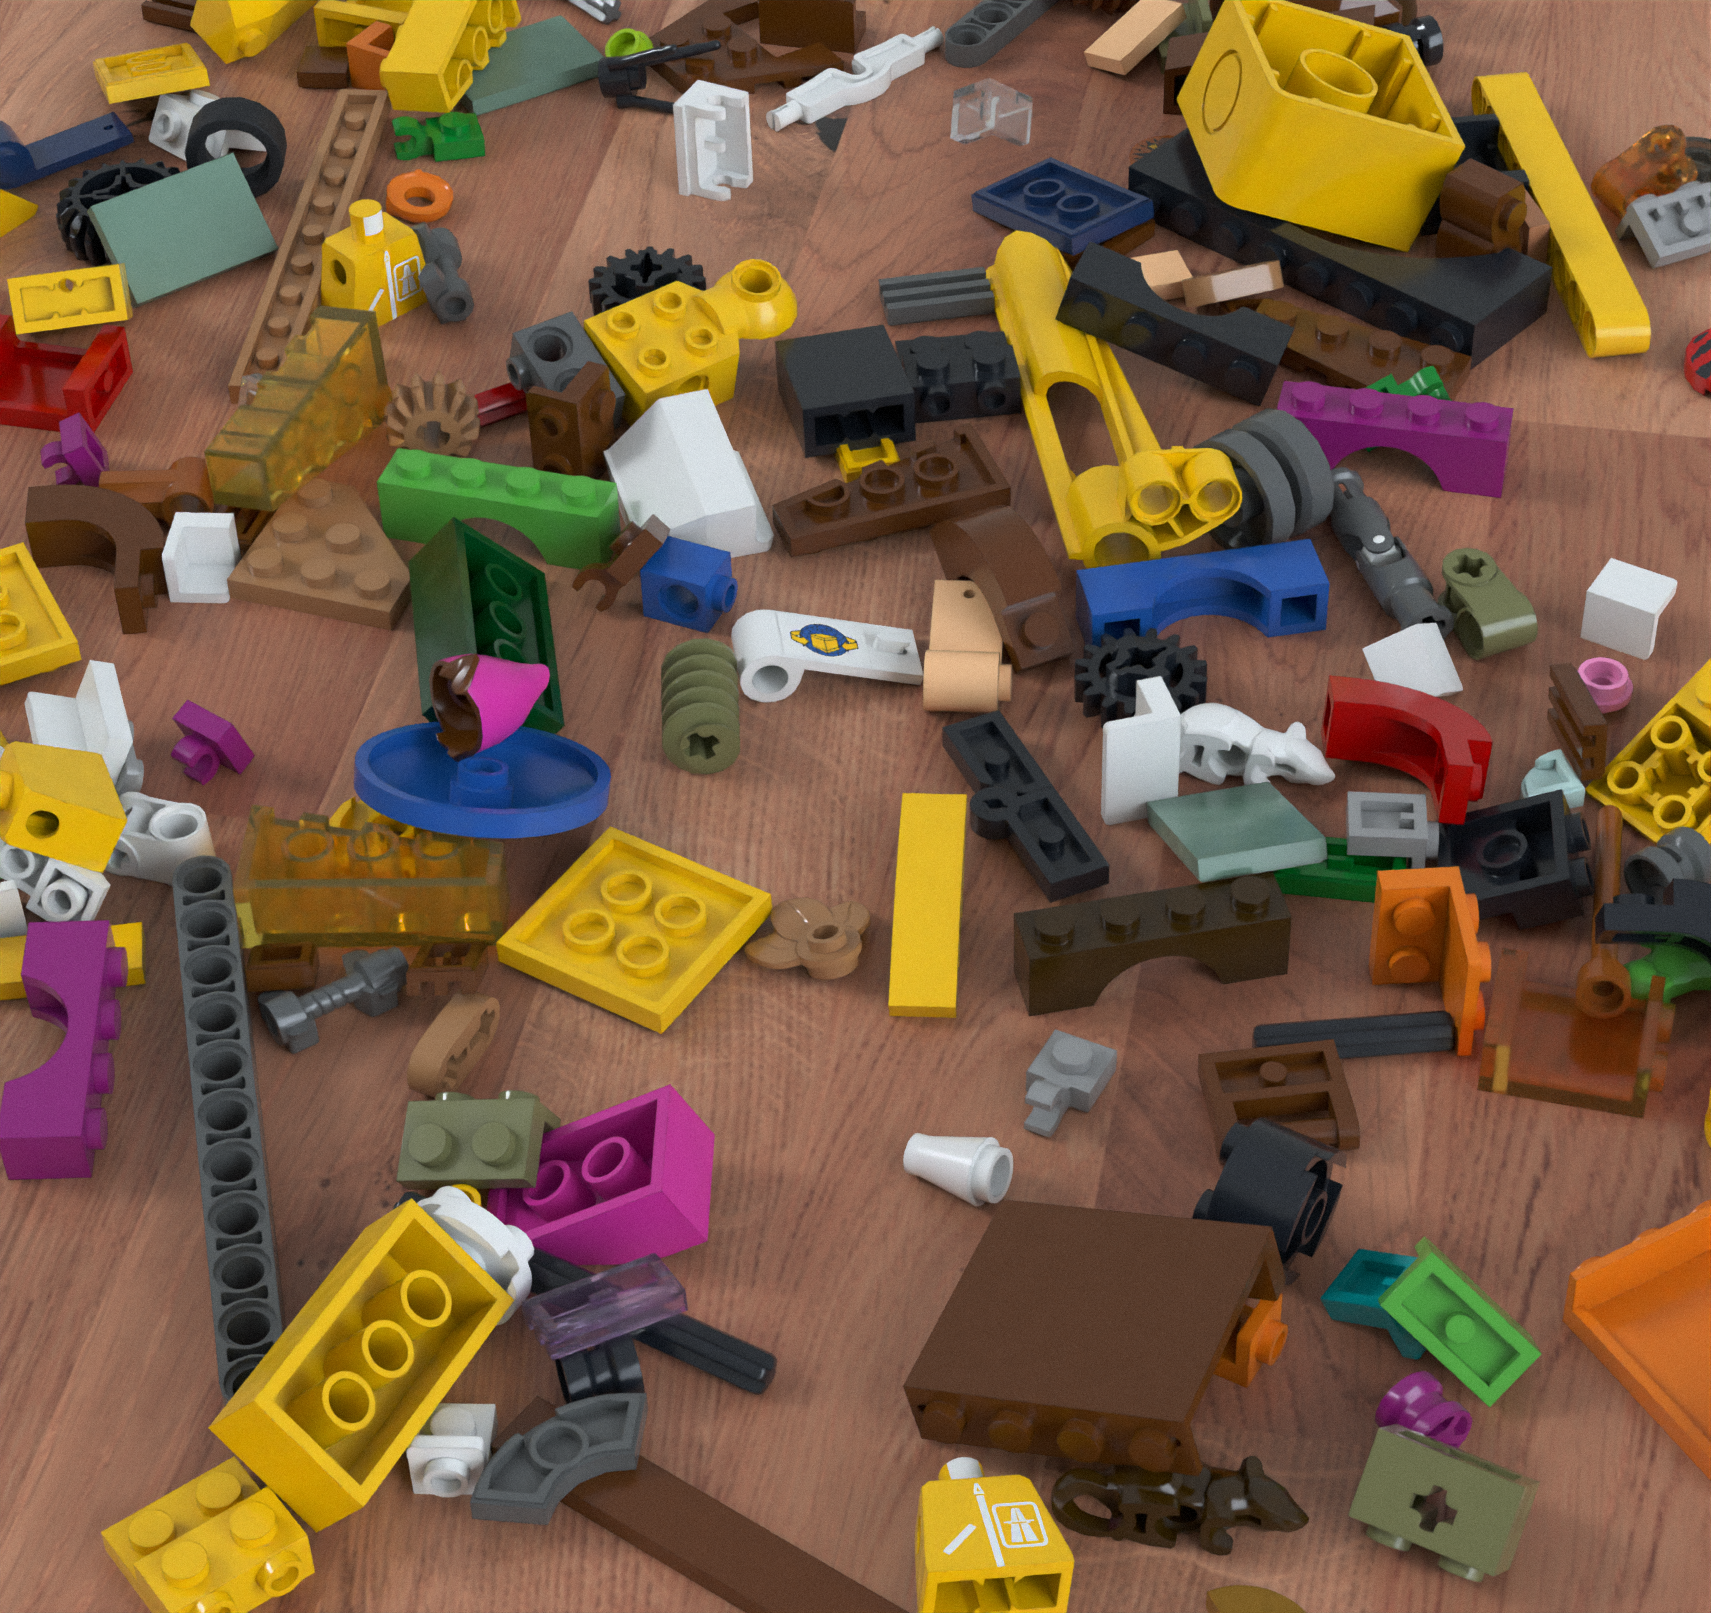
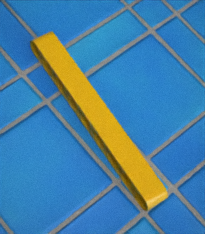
M1527 72L1474 77L1471 87L1473 114H1496L1500 122L1498 148L1508 170H1525L1530 181L1528 193L1550 223L1546 264L1552 267L1551 280L1589 358L1646 353L1649 349L1651 337L1647 309Z

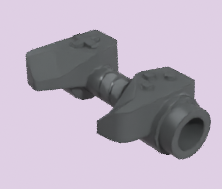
M426 222L410 227L417 235L426 263L418 279L426 294L432 312L437 315L441 324L466 320L473 311L474 302L469 284L459 278L457 270L461 266L462 255L457 238L446 228H434L431 230Z
M394 946L388 950L380 949L371 954L365 950H356L343 954L342 961L347 976L301 997H297L292 991L286 992L284 990L264 991L258 996L261 1017L272 1038L278 1045H285L292 1054H295L319 1042L315 1019L323 1016V1014L326 1015L334 1011L335 1008L339 1009L347 1003L354 1002V1006L358 1010L371 1017H375L397 1007L399 1004L397 992L401 991L402 986L407 985L406 972L409 969L408 962L400 949Z

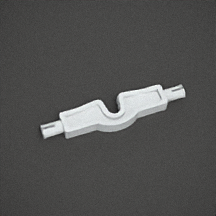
M932 26L912 38L906 34H899L877 46L854 55L852 60V72L854 75L835 68L824 70L803 85L787 92L786 104L767 112L766 120L772 130L775 128L777 132L799 119L807 124H811L843 106L864 103L880 96L889 88L891 81L925 63V53L943 45L944 37L939 28L935 30V26Z

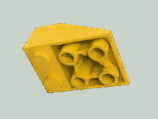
M1711 658L1605 767V774H1603L1602 779L1593 780L1585 788L1586 794L1602 806L1613 805L1619 808L1622 812L1623 821L1655 845L1663 835L1682 826L1694 829L1709 844L1711 843Z

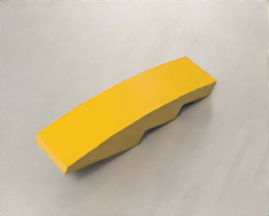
M902 793L891 946L889 1016L956 1018L961 917L963 912L967 794Z

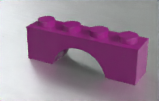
M1284 381L1277 410L1286 411L1305 425L1318 441L1330 465V470L1334 469L1344 457L1357 450L1379 446L1392 447L1407 451L1429 465L1436 474L1443 491L1501 498L1508 462L1514 408L1499 407L1487 402L1466 403L1441 400L1428 395L1407 396L1382 393L1370 388L1348 389L1323 386L1311 381L1300 383Z
M109 920L29 922L21 977L32 1017L58 1026L66 1032V1036L60 1048L45 1064L27 1075L4 1083L0 1110V1153L8 1180L92 1178L95 1150H104L107 1145L108 1121L105 1108H101L103 1094H112L114 1090V1059L112 1053H108L109 1040H119L121 1034V1007L119 1000L115 999L116 987H126L127 952L125 947L115 946Z

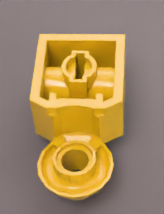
M749 259L740 262L734 269L720 277L710 289L702 291L675 281L584 320L583 329L624 391L625 400L622 417L632 426L660 398L708 389L715 406L734 397L740 353L739 339L763 340L779 336L791 328L798 316L797 299L788 282L781 277L780 272L774 265L761 259Z

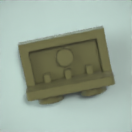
M517 1090L502 1091L499 1093L498 1099H475L463 1093L441 1092L436 1094L435 1100L408 1101L396 1181L408 1190L440 1189L444 1186L456 1184L471 1185L475 1189L536 1188L543 1133L559 1128L561 1119L540 1102L538 1096Z

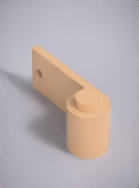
M935 580L929 650L925 652L924 711L990 713L999 710V701L1011 702L1012 665L1002 664L1003 640L990 606L974 581Z

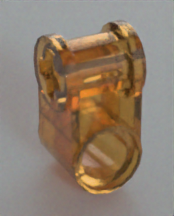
M1675 125L1656 126L1647 131L1640 140L1615 159L1605 163L1592 179L1591 193L1595 199L1622 220L1626 214L1627 206L1637 198L1647 194H1654L1656 197L1673 193L1684 184L1695 181L1698 176L1697 166L1693 159L1685 153L1687 143L1681 128ZM1655 144L1658 145L1659 151H1655ZM1677 169H1680L1682 172L1680 177L1676 171Z

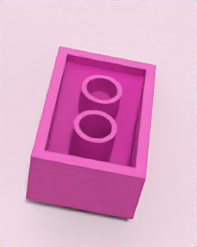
M669 1084L543 1133L536 1188L489 1189L487 1211L498 1218L504 1225H512L521 1229L532 1241L533 1246L575 1265L647 1264L708 1241L715 1134L672 1085Z

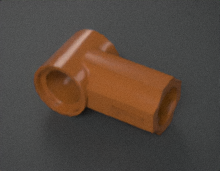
M191 456L178 459L166 470L102 471L99 479V488L108 489L135 500L151 512L157 521H165L170 527L176 512L213 513L219 486V474L216 468L202 458Z

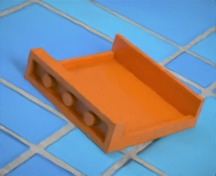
M1707 1200L1699 1204L1689 1215L1660 1229L1656 1227L1650 1228L1638 1235L1632 1243L1603 1257L1594 1256L1583 1261L1569 1275L1562 1321L1711 1481V1200Z

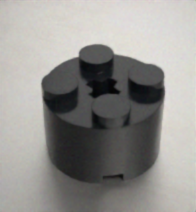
M1264 1117L1257 1119L1249 1127L1236 1122L1228 1131L1221 1146L1219 1161L1224 1163L1225 1166L1215 1190L1207 1189L1202 1194L1194 1209L1192 1219L1271 1226L1286 1277L1285 1285H1290L1301 1274L1288 1268L1298 1253L1313 1257L1330 1225L1343 1186L1330 1179L1333 1163L1346 1168V1154L1339 1149Z

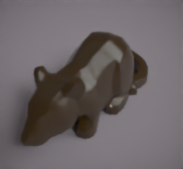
M1249 1456L1243 1459L1238 1471L1211 1467L1201 1461L1203 1469L1199 1476L1170 1472H1151L1134 1465H1110L1104 1471L1074 1468L1065 1472L1056 1480L1051 1492V1507L1056 1520L1066 1528L1080 1534L1095 1537H1112L1115 1541H1122L1125 1538L1149 1546L1171 1549L1175 1547L1177 1535L1199 1532L1198 1538L1203 1550L1216 1555H1228L1231 1553L1233 1539L1226 1533V1530L1235 1528V1526H1248L1255 1531L1290 1533L1303 1528L1309 1522V1517L1294 1501L1287 1489L1264 1474L1262 1463L1256 1456ZM1088 1494L1098 1499L1110 1509L1111 1518L1107 1519L1091 1515L1081 1510L1073 1499L1077 1496Z

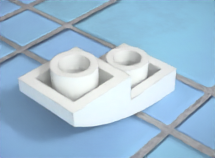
M0 838V877L6 881H15L17 888L31 896L26 905L27 909L48 922L94 921L111 886L102 873L8 845Z

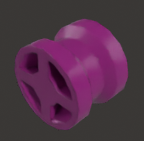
M1420 1371L1403 1378L1388 1391L1376 1410L1375 1422L1379 1428L1399 1424L1459 1448L1471 1429L1472 1417L1459 1402L1447 1401L1443 1397V1387L1431 1373Z

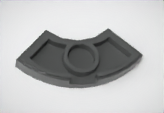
M647 1393L606 1394L568 1403L555 1409V1417L537 1425L523 1436L515 1433L492 1456L482 1471L470 1501L472 1519L548 1525L559 1501L579 1483L606 1472L636 1470L648 1414Z

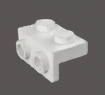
M195 89L191 90L190 96L168 93L160 95L149 134V141L186 161L185 147L193 117L205 104L220 98L211 93ZM239 130L218 131L209 135L205 143L207 150L215 159L227 155L229 148L266 152L265 147L258 139L249 133Z

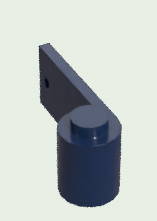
M111 112L24 145L13 129L5 122L0 121V189L17 188L134 143L133 135L116 113Z

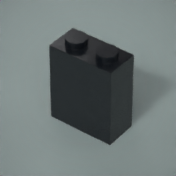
M884 325L775 341L778 390L805 458L837 453L839 445L848 444L850 451L879 447L881 446V439L889 438L893 441V444L916 441L914 391Z

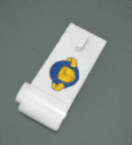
M755 610L746 613L737 620L732 628L731 640L734 654L737 658L740 686L744 694L752 700L759 702H776L791 695L799 685L804 670L921 685L924 675L913 630L775 610Z

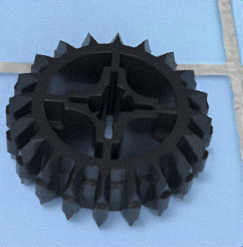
M141 158L135 163H125L122 159L119 164L109 166L102 163L101 169L96 171L84 170L82 178L69 180L68 188L59 192L60 202L56 204L58 211L56 213L57 225L61 238L66 244L67 251L75 252L77 260H90L95 267L105 263L112 265L87 213L88 209L98 203L180 173L179 168H166L163 161L146 164L145 160Z

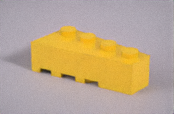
M412 0V7L404 24L398 27L396 40L387 58H384L380 65V82L382 87L387 89L393 110L450 113L473 83L472 71L483 70L489 63L488 50L491 47L500 48L507 39L506 27L516 28L522 20L517 1Z

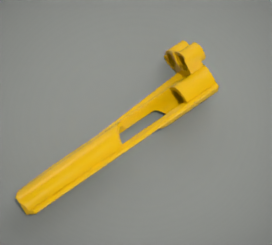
M1016 230L1006 236L997 250L995 264L986 270V279H989L990 291H993L995 297V313L1000 330L1004 331L1007 344L1013 345L1021 376V401L1068 559L1083 560L1087 569L1161 559V551L1189 543L1232 517L1239 510L1242 503V491L1230 458L1222 451L1213 448L1184 449L1183 446H1171V449L1162 450L1109 343L1055 320L1069 279L1073 273L1059 249H1056L1046 239L1031 232ZM1057 382H1073L1087 388L1096 396L1119 466L1102 465L1092 467L1078 476L1073 473L1065 460L1046 398L1050 386Z

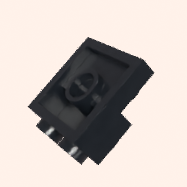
M974 331L966 335L944 337L920 336L911 340L895 341L896 354L914 391L915 423L1021 414V376L1013 345L1007 344L1004 331Z
M1562 789L1466 812L1464 825L1439 823L1438 867L1459 866L1465 894L1475 893L1477 897L1479 920L1512 912L1519 930L1583 916V897L1595 895L1594 879L1589 862L1585 856L1579 858V852L1591 850L1587 823L1582 812L1571 813Z

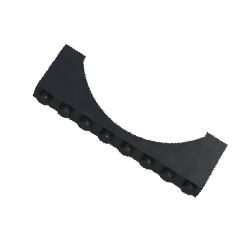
M1188 128L1129 166L1128 190L1153 200L1154 218L1151 219L1155 220V224L1245 266L1280 260L1285 285L1382 330L1392 331L1401 337L1429 345L1445 346L1454 352L1472 356L1470 370L1547 313L1552 267L1509 247H1506L1499 253L1471 257L1411 258L1383 255L1338 245L1311 235L1285 220L1228 205L1214 193Z

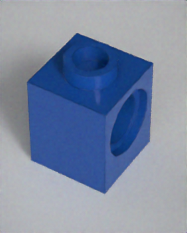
M667 536L664 544L640 569L643 614L645 617L709 633L722 613H728L735 603L738 584L737 580L732 578L731 552Z

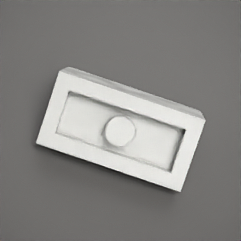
M90 660L76 698L29 692L24 704L33 744L102 754L115 787L133 739L114 664Z
M1161 676L1137 680L1135 717L1109 721L1103 726L1101 815L1106 825L1148 818L1146 802L1178 797L1181 715Z

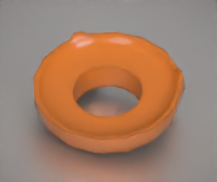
M421 169L402 173L391 179L387 185L386 212L391 216L401 217L410 222L429 223L437 221L449 212L453 204V190L448 182L439 176L423 172ZM413 197H422L431 201L432 204L425 207H417L409 204L406 200Z

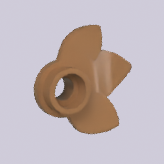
M808 897L782 901L771 911V924L774 932L744 946V954L750 961L769 969L780 970L802 965L807 968L808 974L815 979L832 980L841 978L854 971L859 964L858 955L862 950L861 934L871 925L869 910L864 905L851 900L830 909L819 900Z

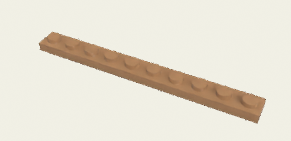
M339 89L228 383L231 404H253L258 407L286 405L321 307L322 244L327 237L350 225L349 207L352 203L359 200L391 110V102L387 90Z

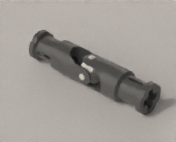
M1346 467L1332 469L1334 500L1333 508L1329 513L1332 518L1331 528L1345 551L1355 560L1358 570L1363 575L1386 615L1398 620L1401 625L1400 631L1415 624L1436 623L1443 640H1445L1454 626V618L1446 606L1437 604L1433 598L1434 589L1431 582L1398 536L1393 538L1388 517L1376 500L1365 495L1363 492L1364 483L1358 472L1349 470ZM1339 484H1343L1347 489L1344 493L1338 486Z

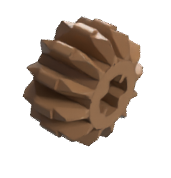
M440 371L435 374L433 381L426 382L415 372L413 378H411V387L396 384L392 392V401L387 402V405L384 407V422L387 423L386 438L389 445L452 457L453 453L468 457L469 451L472 449L471 440L478 439L481 430L480 419L477 417L479 413L478 401L474 394H466L465 385L462 383L461 378L446 385L444 384V376Z

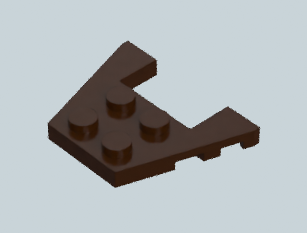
M708 0L649 38L653 43V48L675 44L679 48L713 40L720 41L721 47L718 50L650 66L682 95L697 80L746 91L749 94H755L754 85L777 82L784 89L799 87L802 85V77L818 75L828 68L844 71V61L821 42L779 57L773 56L754 38H751L737 26L759 18L758 0Z

